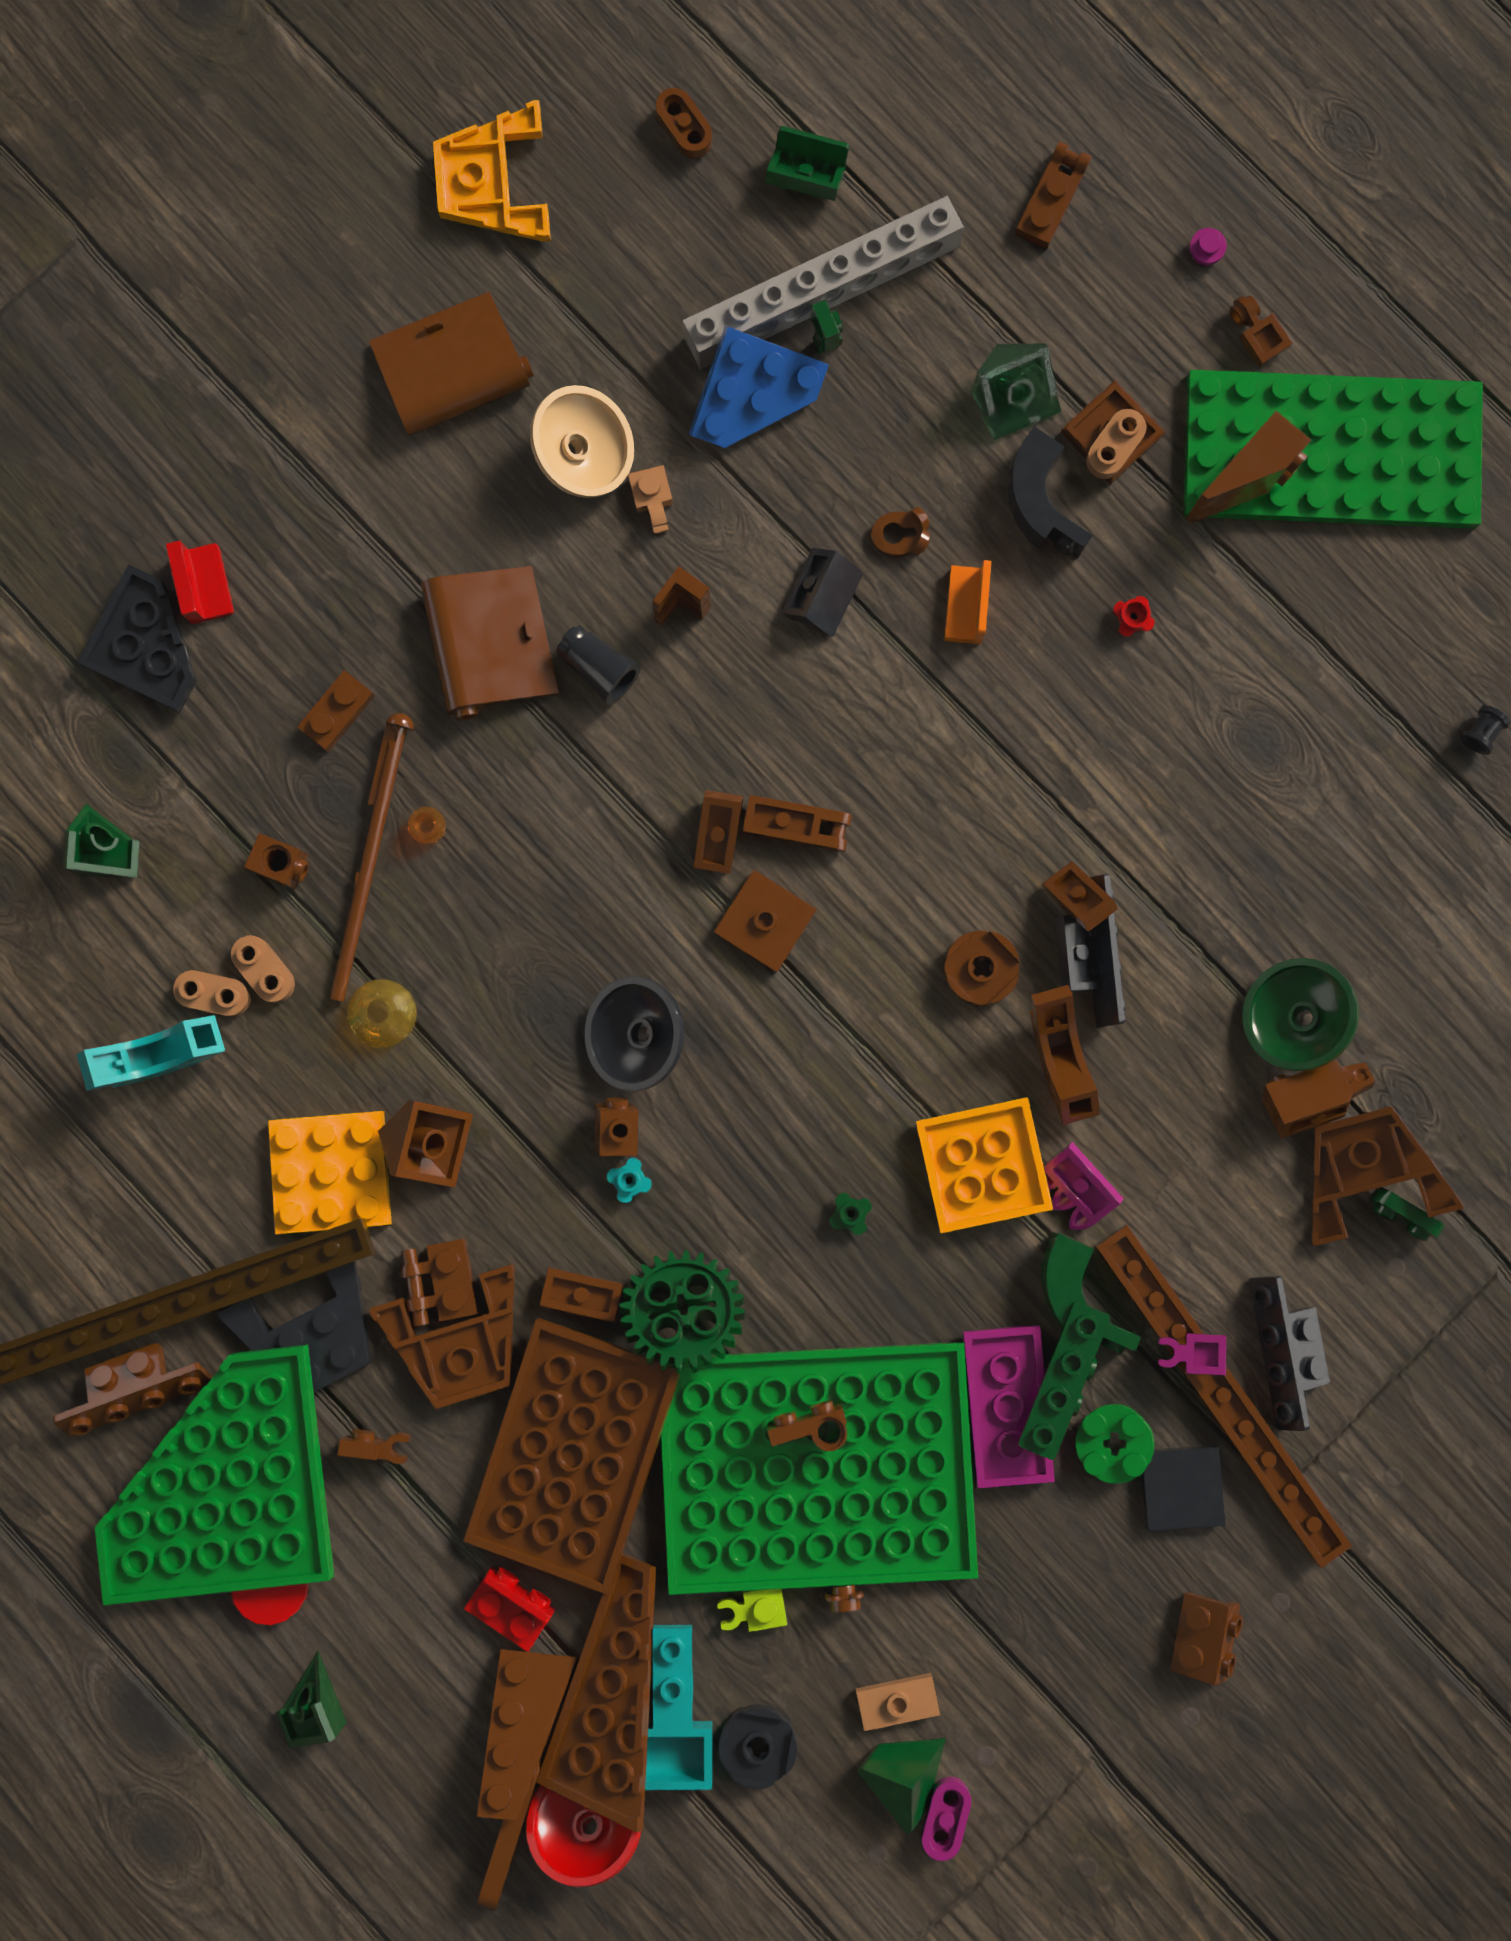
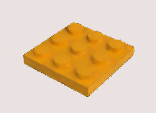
M1028 1097L916 1121L940 1233L1053 1210Z
M384 1111L268 1120L275 1234L328 1230L360 1218H365L367 1227L392 1224L388 1164L378 1130L385 1125Z

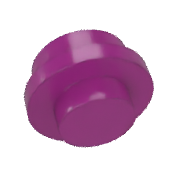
M1203 228L1194 234L1189 249L1195 262L1208 266L1219 262L1223 258L1227 249V242L1220 231L1214 228Z

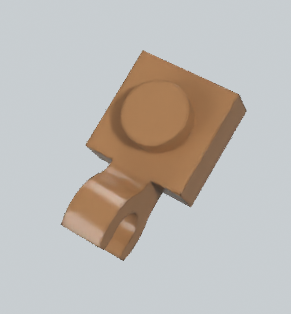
M664 465L629 473L628 477L637 512L649 511L654 535L669 531L663 507L673 505V500Z

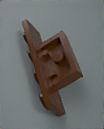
M155 1342L84 1369L88 1403L54 1415V1425L70 1437L83 1436L99 1426L123 1421L129 1415L145 1409L158 1408L166 1401L179 1396L195 1394L209 1383L212 1375L200 1363H193L167 1373L163 1348Z

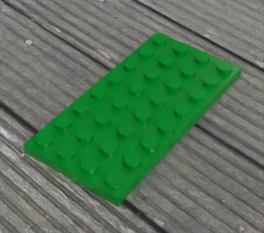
M1190 370L1187 374L1184 517L1189 515L1203 492L1274 412L1277 411L1311 439L1303 450V453L1308 457L1283 487L1276 483L1267 494L1207 518L1476 529L1481 525L1483 382Z

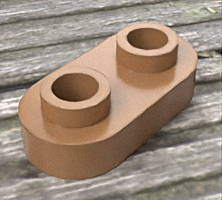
M1132 409L1118 411L1095 440L1086 457L1087 468L1095 477L1109 479L1117 475L1140 444L1146 433V421L1139 412ZM1122 423H1131L1134 430L1126 431L1122 427ZM1107 451L1112 454L1113 459L1110 461L1104 460L1101 453Z
M252 935L244 936L235 942L231 950L232 962L257 995L263 1000L272 1003H280L287 1000L294 991V977L265 940ZM253 947L255 956L252 960L247 961L244 953L246 949ZM275 976L278 979V986L273 990H269L267 981Z
M195 970L186 971L179 975L173 987L174 996L181 1005L229 1017L243 1014L251 1002L250 990L243 982ZM195 982L197 992L189 996L187 986ZM231 990L234 994V999L231 1003L226 1004L223 1000V995L226 991Z

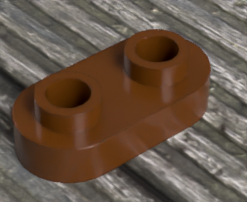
M668 88L661 92L656 100L657 118L679 151L689 158H700L706 155L712 147V129L698 107L682 89ZM674 109L680 111L676 116L670 115L669 112ZM698 138L700 142L698 144H691L689 140Z

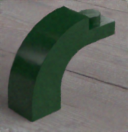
M1053 1232L1043 1256L1041 1282L1046 1304L1056 1322L1063 1329L1073 1302L1078 1301L1087 1305L1082 1291V1279L1094 1248L1060 1233ZM1108 1323L1101 1345L1122 1354L1124 1347L1136 1351L1141 1337Z

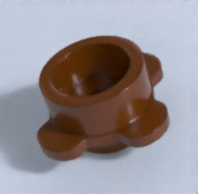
M855 1585L832 1586V1593L825 1594V1600L830 1603V1612L861 1609L860 1598L864 1597L863 1590H855Z

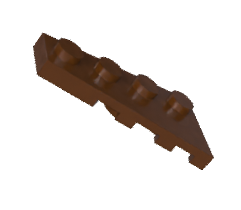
M500 1649L477 1817L518 1821L578 1657Z

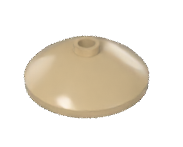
M566 386L549 394L535 410L530 427L532 452L543 474L556 487L573 496L594 498L613 491L625 480L633 463L634 441L626 417L610 398L589 387ZM568 444L575 448V454L570 451Z

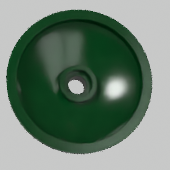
M1309 958L1289 959L1270 967L1255 980L1244 1002L1243 1027L1252 1048L1267 1062L1290 1071L1314 1070L1334 1061L1351 1043L1359 1021L1358 1000L1349 981L1331 965ZM1305 1014H1312L1311 1023L1305 1026L1302 1025L1301 1018Z

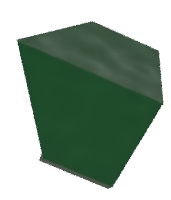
M85 804L65 831L63 869L81 877L137 878L139 841L133 840L88 804Z
M318 1650L284 1706L276 1711L290 1748L328 1743L337 1737L347 1723Z
M946 1738L878 1744L872 1749L857 1771L906 1834L914 1830L927 1810Z

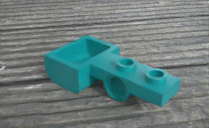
M653 1625V1721H648L645 1790H712L713 1721H693L692 1625Z

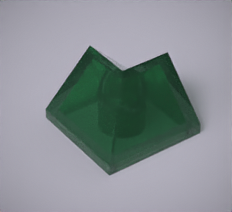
M1045 343L997 344L977 371L971 392L994 440L1061 412L1049 348Z

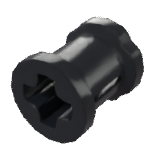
M1482 705L1477 711L1479 717L1469 731L1462 733L1460 739L1471 750L1479 754L1489 755L1493 750V742L1502 729L1509 727L1511 720L1499 709Z

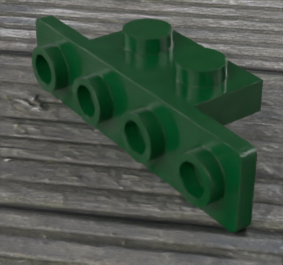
M1078 1301L1073 1302L1019 1438L1018 1445L1021 1448L1050 1460L1056 1458L1071 1417H1075L1080 1410L1083 1401L1081 1392L1085 1381H1089L1097 1366L1095 1356L1109 1323V1314Z

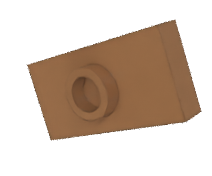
M931 1673L856 1688L864 1731L940 1715Z

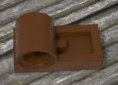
M832 1400L811 1406V1413L796 1417L795 1412H788L774 1417V1424L767 1426L771 1445L775 1446L812 1435L814 1443L820 1449L825 1451L839 1449L847 1438L845 1425L847 1422L842 1405H833ZM825 1421H833L839 1425L840 1431L836 1438L825 1440L818 1435L819 1426Z

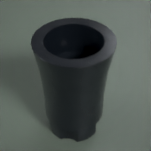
M580 625L570 628L556 648V653L599 694L607 705L616 703L626 694L636 681L641 670L639 663L622 655L592 632H587Z

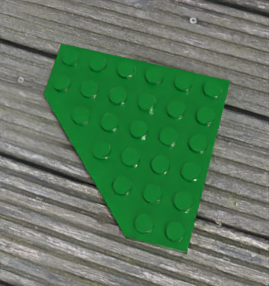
M308 1344L232 1353L226 1357L213 1378L202 1388L185 1410L186 1412L179 1422L168 1432L154 1450L151 1458L141 1471L137 1472L123 1490L110 1511L96 1525L95 1536L103 1605L330 1581L334 1577Z

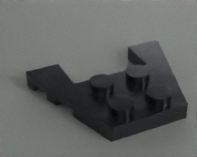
M356 1262L326 1272L337 1294L335 1298L271 1331L268 1330L253 1298L236 1303L217 1314L252 1351L308 1344L313 1392H316L372 1362L366 1317L363 1314L361 1300L360 1277H358Z

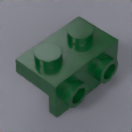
M780 126L777 133L776 147L767 168L765 183L782 189H790L813 195L819 199L835 201L845 174L850 146L842 141Z

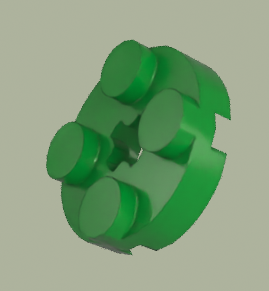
M1106 1404L1098 1407L1084 1418L1077 1431L1076 1450L1079 1459L1089 1474L1104 1482L1118 1484L1133 1480L1143 1474L1154 1454L1155 1442L1151 1427L1137 1411L1126 1405ZM1113 1432L1118 1433L1120 1440H1126V1447L1120 1448L1119 1454H1112L1111 1448L1104 1445V1440L1110 1439Z

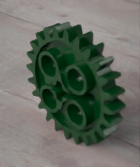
M684 1250L682 1259L676 1260L674 1253L669 1251L668 1262L665 1263L658 1256H654L653 1269L644 1264L640 1265L643 1277L630 1276V1284L634 1289L624 1288L623 1298L628 1302L620 1303V1313L627 1315L620 1319L622 1329H630L625 1333L627 1343L636 1342L634 1354L637 1356L647 1351L646 1364L651 1365L656 1359H659L662 1372L668 1368L670 1363L675 1364L677 1374H681L684 1364H689L692 1372L697 1373V1362L703 1361L708 1368H711V1356L713 1354L722 1360L725 1359L723 1345L730 1348L736 1346V1339L732 1334H742V1324L738 1321L745 1319V1309L739 1308V1306L744 1304L743 1294H735L739 1290L738 1280L727 1282L730 1277L729 1268L717 1272L718 1260L716 1258L706 1265L704 1264V1253L700 1252L694 1261L690 1260L688 1250ZM694 1285H701L707 1291L701 1295H694L688 1289ZM658 1292H663L669 1296L662 1303H657L650 1299ZM710 1303H715V1304H716V1306H715L714 1308L711 1307V1306H708V1305H709ZM685 1308V1311L688 1314L680 1315V1312L677 1309ZM653 1315L656 1318L654 1320H650L649 1316ZM702 1320H708L715 1324L708 1331L699 1330L695 1325ZM664 1328H672L677 1334L672 1338L664 1339L658 1335V1332Z

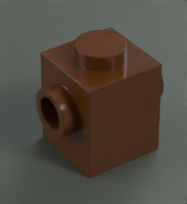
M612 1097L607 1098L606 1103L595 1104V1150L599 1156H638L639 1110L633 1103H628L627 1098Z

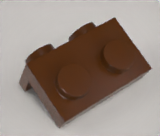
M1192 1592L1184 1593L1170 1671L1212 1685L1225 1682L1227 1677L1230 1678L1236 1664V1655L1232 1653L1234 1638L1237 1639L1243 1625V1616L1239 1614L1240 1604L1233 1601L1225 1603Z

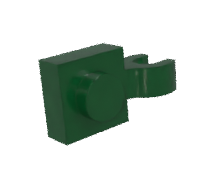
M826 299L813 304L811 322L814 326L815 334L812 337V341L818 354L823 353V351L826 353L837 349L843 343L840 335L843 332V326L837 311H830Z

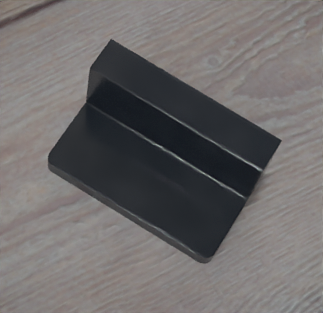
M812 548L781 613L790 620L810 623L825 636L833 637L863 576L862 571L838 551Z

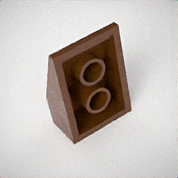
M1275 411L1203 492L1186 519L1190 523H1194L1267 494L1276 483L1283 487L1308 457L1303 453V450L1311 439L1279 412Z

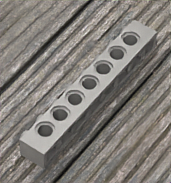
M947 195L684 319V339L701 370L712 364L724 326L764 340L811 318L812 305L826 299L829 308H832L959 248L964 226Z

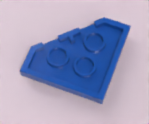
M724 326L689 435L724 448L816 401L829 364Z

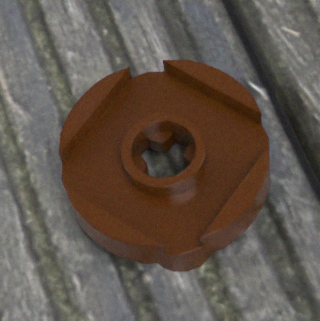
M983 930L968 932L959 937L947 952L943 966L947 985L959 999L976 1006L997 1003L1008 996L1017 984L1019 977L1018 953L1012 943L999 933ZM976 958L980 962L985 959L990 961L991 965L988 967V970L991 974L989 977L986 978L982 974L977 977L973 974L972 971H974L975 966L972 962Z

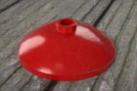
M540 1785L531 1801L527 1816V1841L535 1862L547 1876L570 1887H592L613 1878L629 1862L641 1836V1831L635 1832ZM591 1821H596V1831L588 1835L586 1831L587 1825Z

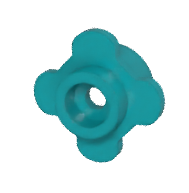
M636 1158L628 1159L626 1165L619 1169L612 1168L607 1174L608 1182L614 1184L618 1191L617 1198L623 1203L630 1202L632 1197L639 1192H648L652 1186L651 1180L645 1177L641 1170L642 1164L640 1160ZM627 1177L633 1178V1182L631 1184L626 1183Z

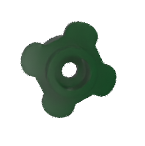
M847 1193L838 1194L835 1198L837 1204L835 1214L830 1217L831 1226L837 1230L841 1228L852 1230L855 1235L863 1234L867 1229L865 1219L867 1213L872 1209L871 1202L866 1198L860 1200L850 1198ZM849 1210L854 1211L853 1217H848L847 1212Z

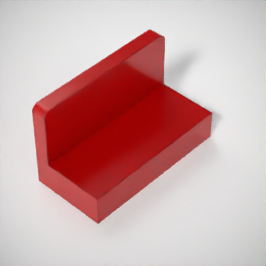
M180 540L167 543L166 549L181 615L191 624H196L234 614L220 547L216 543L188 549Z

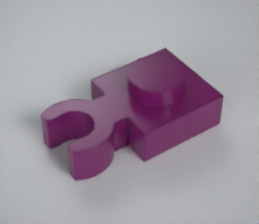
M1187 1333L1186 1345L1179 1344L1170 1337L1159 1339V1344L1170 1345L1174 1349V1356L1171 1359H1159L1160 1366L1173 1367L1179 1361L1186 1362V1373L1226 1375V1335Z

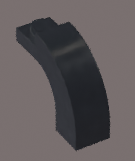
M1034 426L1020 446L1009 477L1008 496L1012 515L1021 532L1038 549H1041L1049 538L1053 541V545L1058 551L1068 556L1073 554L1079 558L1093 535L1060 514L1051 504L1046 492V477L1060 459L1065 446Z

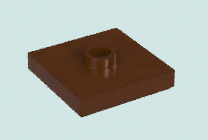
M753 870L718 924L714 934L777 973L817 909L761 873Z

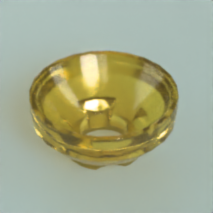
M380 979L367 982L355 991L349 1001L347 1018L353 1033L362 1042L375 1047H390L397 1045L411 1033L417 1018V1008L412 995L404 986L395 981ZM374 1001L385 1002L389 1009L387 1018L381 1023L372 1022L367 1015L368 1007Z

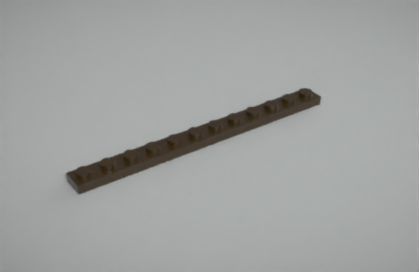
M365 1218L348 1222L0 1344V1386L376 1255Z

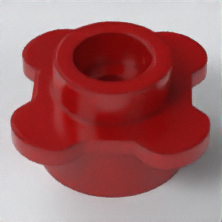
M1137 596L1126 603L1119 601L1113 607V614L1118 617L1120 623L1119 633L1124 637H1130L1133 632L1140 630L1148 632L1154 627L1155 621L1151 617L1149 601L1143 596ZM1132 613L1136 614L1137 619H1131L1130 615Z

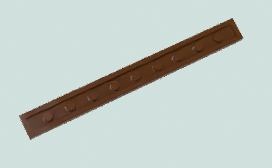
M1123 1225L1094 1246L1158 1339L1170 1337L1179 1344L1186 1345L1187 1333L1204 1334L1128 1225ZM1163 1345L1170 1354V1356L1173 1357V1347L1170 1345ZM1179 1361L1177 1364L1179 1369L1316 1565L1322 1569L1350 1549L1352 1544L1227 1366L1226 1375L1186 1373V1362Z

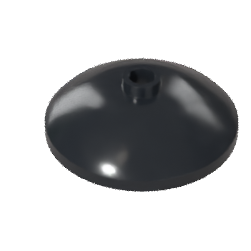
M624 977L607 985L596 996L586 1018L585 1046L593 1068L604 1081L622 1090H646L662 1082L672 1072L679 1060L684 1041L682 1014L676 1000L664 986L645 977ZM647 1029H649V1039L646 1037Z

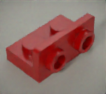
M491 1566L464 1609L529 1652L545 1625L550 1621L555 1608L550 1606L551 1600L542 1592L536 1589H532L530 1592L519 1585L518 1577L509 1570L502 1567L497 1570Z

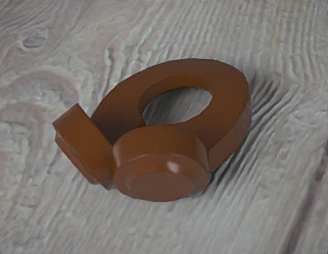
M915 507L909 512L896 511L881 516L872 527L871 538L873 545L878 551L887 556L901 557L911 553L919 556L925 551L930 541V533L927 532L930 525L928 516L920 507ZM897 524L902 529H913L916 534L912 537H903L899 543L891 544L884 539L883 530L887 525Z

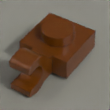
M352 1430V1435L347 1434L340 1439L338 1456L370 1460L385 1459L394 1464H402L408 1460V1456L397 1454L394 1450V1444L398 1441L409 1442L411 1435L398 1432L385 1441V1439L375 1438V1432Z

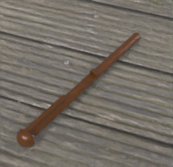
M404 713L391 715L385 723L386 727L368 800V806L374 807L365 841L360 873L356 871L355 874L356 885L329 999L342 1002L345 1000L406 731H414L412 719Z

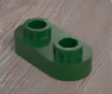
M1383 1187L1376 1188L1369 1199L1375 1205L1372 1209L1375 1213L1392 1222L1395 1218L1408 1225L1406 1231L1422 1241L1427 1242L1429 1237L1438 1239L1445 1227L1435 1217H1428L1427 1212Z

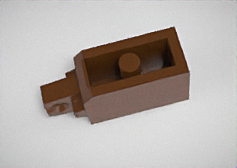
M1337 1060L1314 1070L1303 1071L1292 1076L1281 1074L1272 1078L1265 1084L1262 1102L1280 1139L1345 1117L1351 1099L1373 1088L1375 1080L1365 1062L1340 1067Z

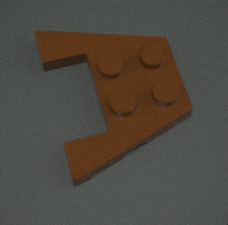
M1392 1106L1315 1127L1313 1246L1348 1238L1337 1201L1338 1198L1411 1179H1417L1428 1217L1464 1209L1460 1198Z
M514 1263L479 1274L489 1313L433 1331L415 1335L404 1297L369 1308L370 1315L375 1322L379 1323L387 1335L386 1338L401 1355L409 1367L408 1370L435 1409L511 1385L515 1287Z

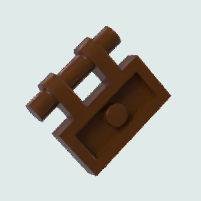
M466 1238L426 1246L429 1261L418 1263L416 1248L401 1251L403 1266H400L401 1277L406 1278L409 1300H406L407 1312H412L414 1326L429 1324L426 1309L437 1306L439 1321L479 1313ZM431 1272L435 1294L424 1296L420 1274Z

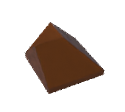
M409 1100L378 1130L390 1174L396 1177L455 1187L473 1114L417 1100Z

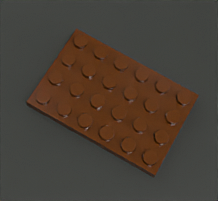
M540 1318L536 1319L463 1542L608 1595L620 1564L678 1384L680 1374L676 1373L675 1365L669 1364L668 1368L662 1372L660 1360L658 1359L651 1365H647L646 1355L640 1354L636 1356L632 1350Z

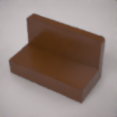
M679 566L652 601L655 621L661 626L678 603L702 620L711 609L709 587Z

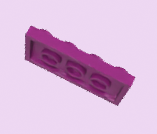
M1030 1325L962 1331L977 1488L1055 1482L1053 1460L1023 1449L1018 1445L1019 1438L1045 1375L1040 1326Z

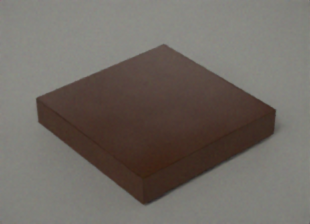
M1116 380L1067 423L1060 432L1086 459L1091 446L1115 413L1123 409H1132L1144 417L1146 433L1119 473L1112 478L1105 479L1110 485L1166 433ZM1122 423V427L1126 431L1134 430L1131 423ZM1107 451L1101 453L1104 460L1110 461L1113 459L1111 453Z

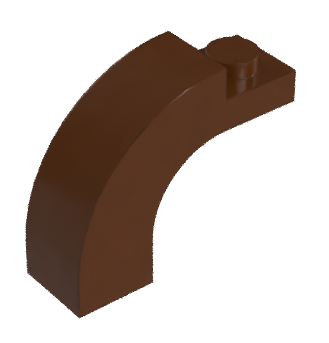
M1066 985L1031 995L1033 1010L1030 1011L1035 1043L1049 1091L1063 1125L1100 1115L1098 1090L1088 1070L1079 1043L1073 994L1069 986Z

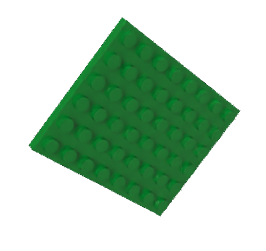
M963 1342L725 1354V1359L723 1360L716 1355H712V1367L708 1368L703 1361L697 1362V1373L692 1372L689 1364L683 1365L661 1433L669 1595L978 1578ZM832 1400L833 1405H842L847 1422L845 1424L847 1438L839 1449L835 1451L820 1449L814 1443L812 1435L775 1446L771 1445L767 1426L774 1424V1417L788 1412H795L796 1417L811 1413V1406ZM825 1421L819 1426L818 1435L822 1439L832 1440L839 1434L840 1427L833 1421Z

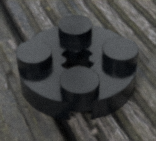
M749 1705L736 1709L725 1722L720 1734L719 1756L726 1770L738 1784L751 1789L768 1788L774 1785L775 1781L780 1780L784 1775L786 1776L795 1763L797 1754L796 1735L790 1719L779 1710L767 1705ZM755 1737H762L763 1742L769 1744L768 1750H762L760 1756L753 1755L752 1748L747 1746V1743L754 1741Z

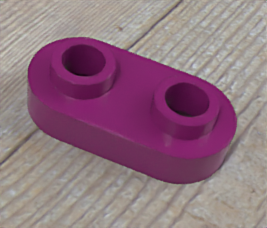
M944 1777L933 1786L921 1830V1840L925 1852L931 1858L938 1861L949 1860L960 1850L971 1808V1796L968 1787L962 1780L956 1777ZM948 1791L957 1793V1798L953 1802H947L943 1799ZM944 1830L947 1832V1837L944 1840L938 1841L933 1837L935 1832Z

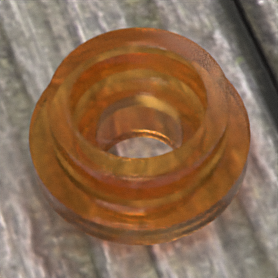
M422 807L411 814L408 821V830L412 838L417 842L433 844L444 835L446 822L438 810L432 807ZM426 820H431L434 823L433 829L427 833L423 832L421 829L422 823Z

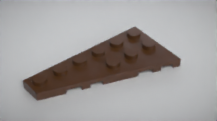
M623 1553L611 1591L608 1595L603 1593L536 1783L635 1832L643 1831L656 1567Z

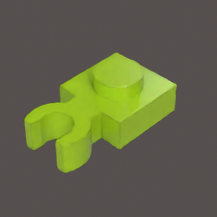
M782 1589L743 1591L744 1601L738 1602L732 1597H724L717 1602L718 1609L731 1608L734 1611L733 1618L721 1621L722 1630H733L741 1621H748L749 1632L787 1625Z

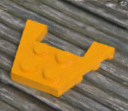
M539 100L526 103V108L512 114L509 111L496 116L497 120L478 128L475 124L433 142L437 203L440 218L542 242H551L547 204L510 207L505 142L543 138Z

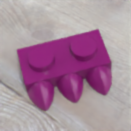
M1073 1142L1044 1164L1049 1190L1059 1187L1052 1199L1053 1210H1067L1074 1206L1077 1207L1070 1217V1229L1082 1230L1093 1226L1119 1206L1124 1199Z

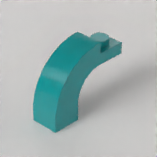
M215 1015L181 1021L166 1030L140 1039L83 1050L77 1053L76 1056L86 1090L89 1091L108 1086L115 1088L168 1074L210 1059L225 1052Z

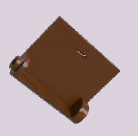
M490 291L369 340L408 436L530 387L528 379L534 377L526 355L518 356Z
M532 566L438 576L421 583L448 715L456 716V720L460 721L469 720L477 717V711L482 710L486 704L558 695V686ZM523 625H524V628H525V632H526L527 639L525 638V634H524V630H523Z

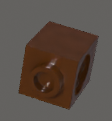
M259 833L244 868L295 889L297 882L301 883L308 873L309 862H307L309 855L298 848ZM280 854H286L288 857L287 866L282 871L275 872L273 869L274 859Z

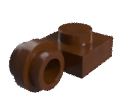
M1250 295L1247 297L1241 296L1234 300L1233 306L1229 309L1230 316L1237 326L1242 327L1245 325L1250 327L1239 338L1258 367L1266 364L1291 347L1293 342L1274 313L1260 320L1258 317L1261 313L1260 306L1254 297Z

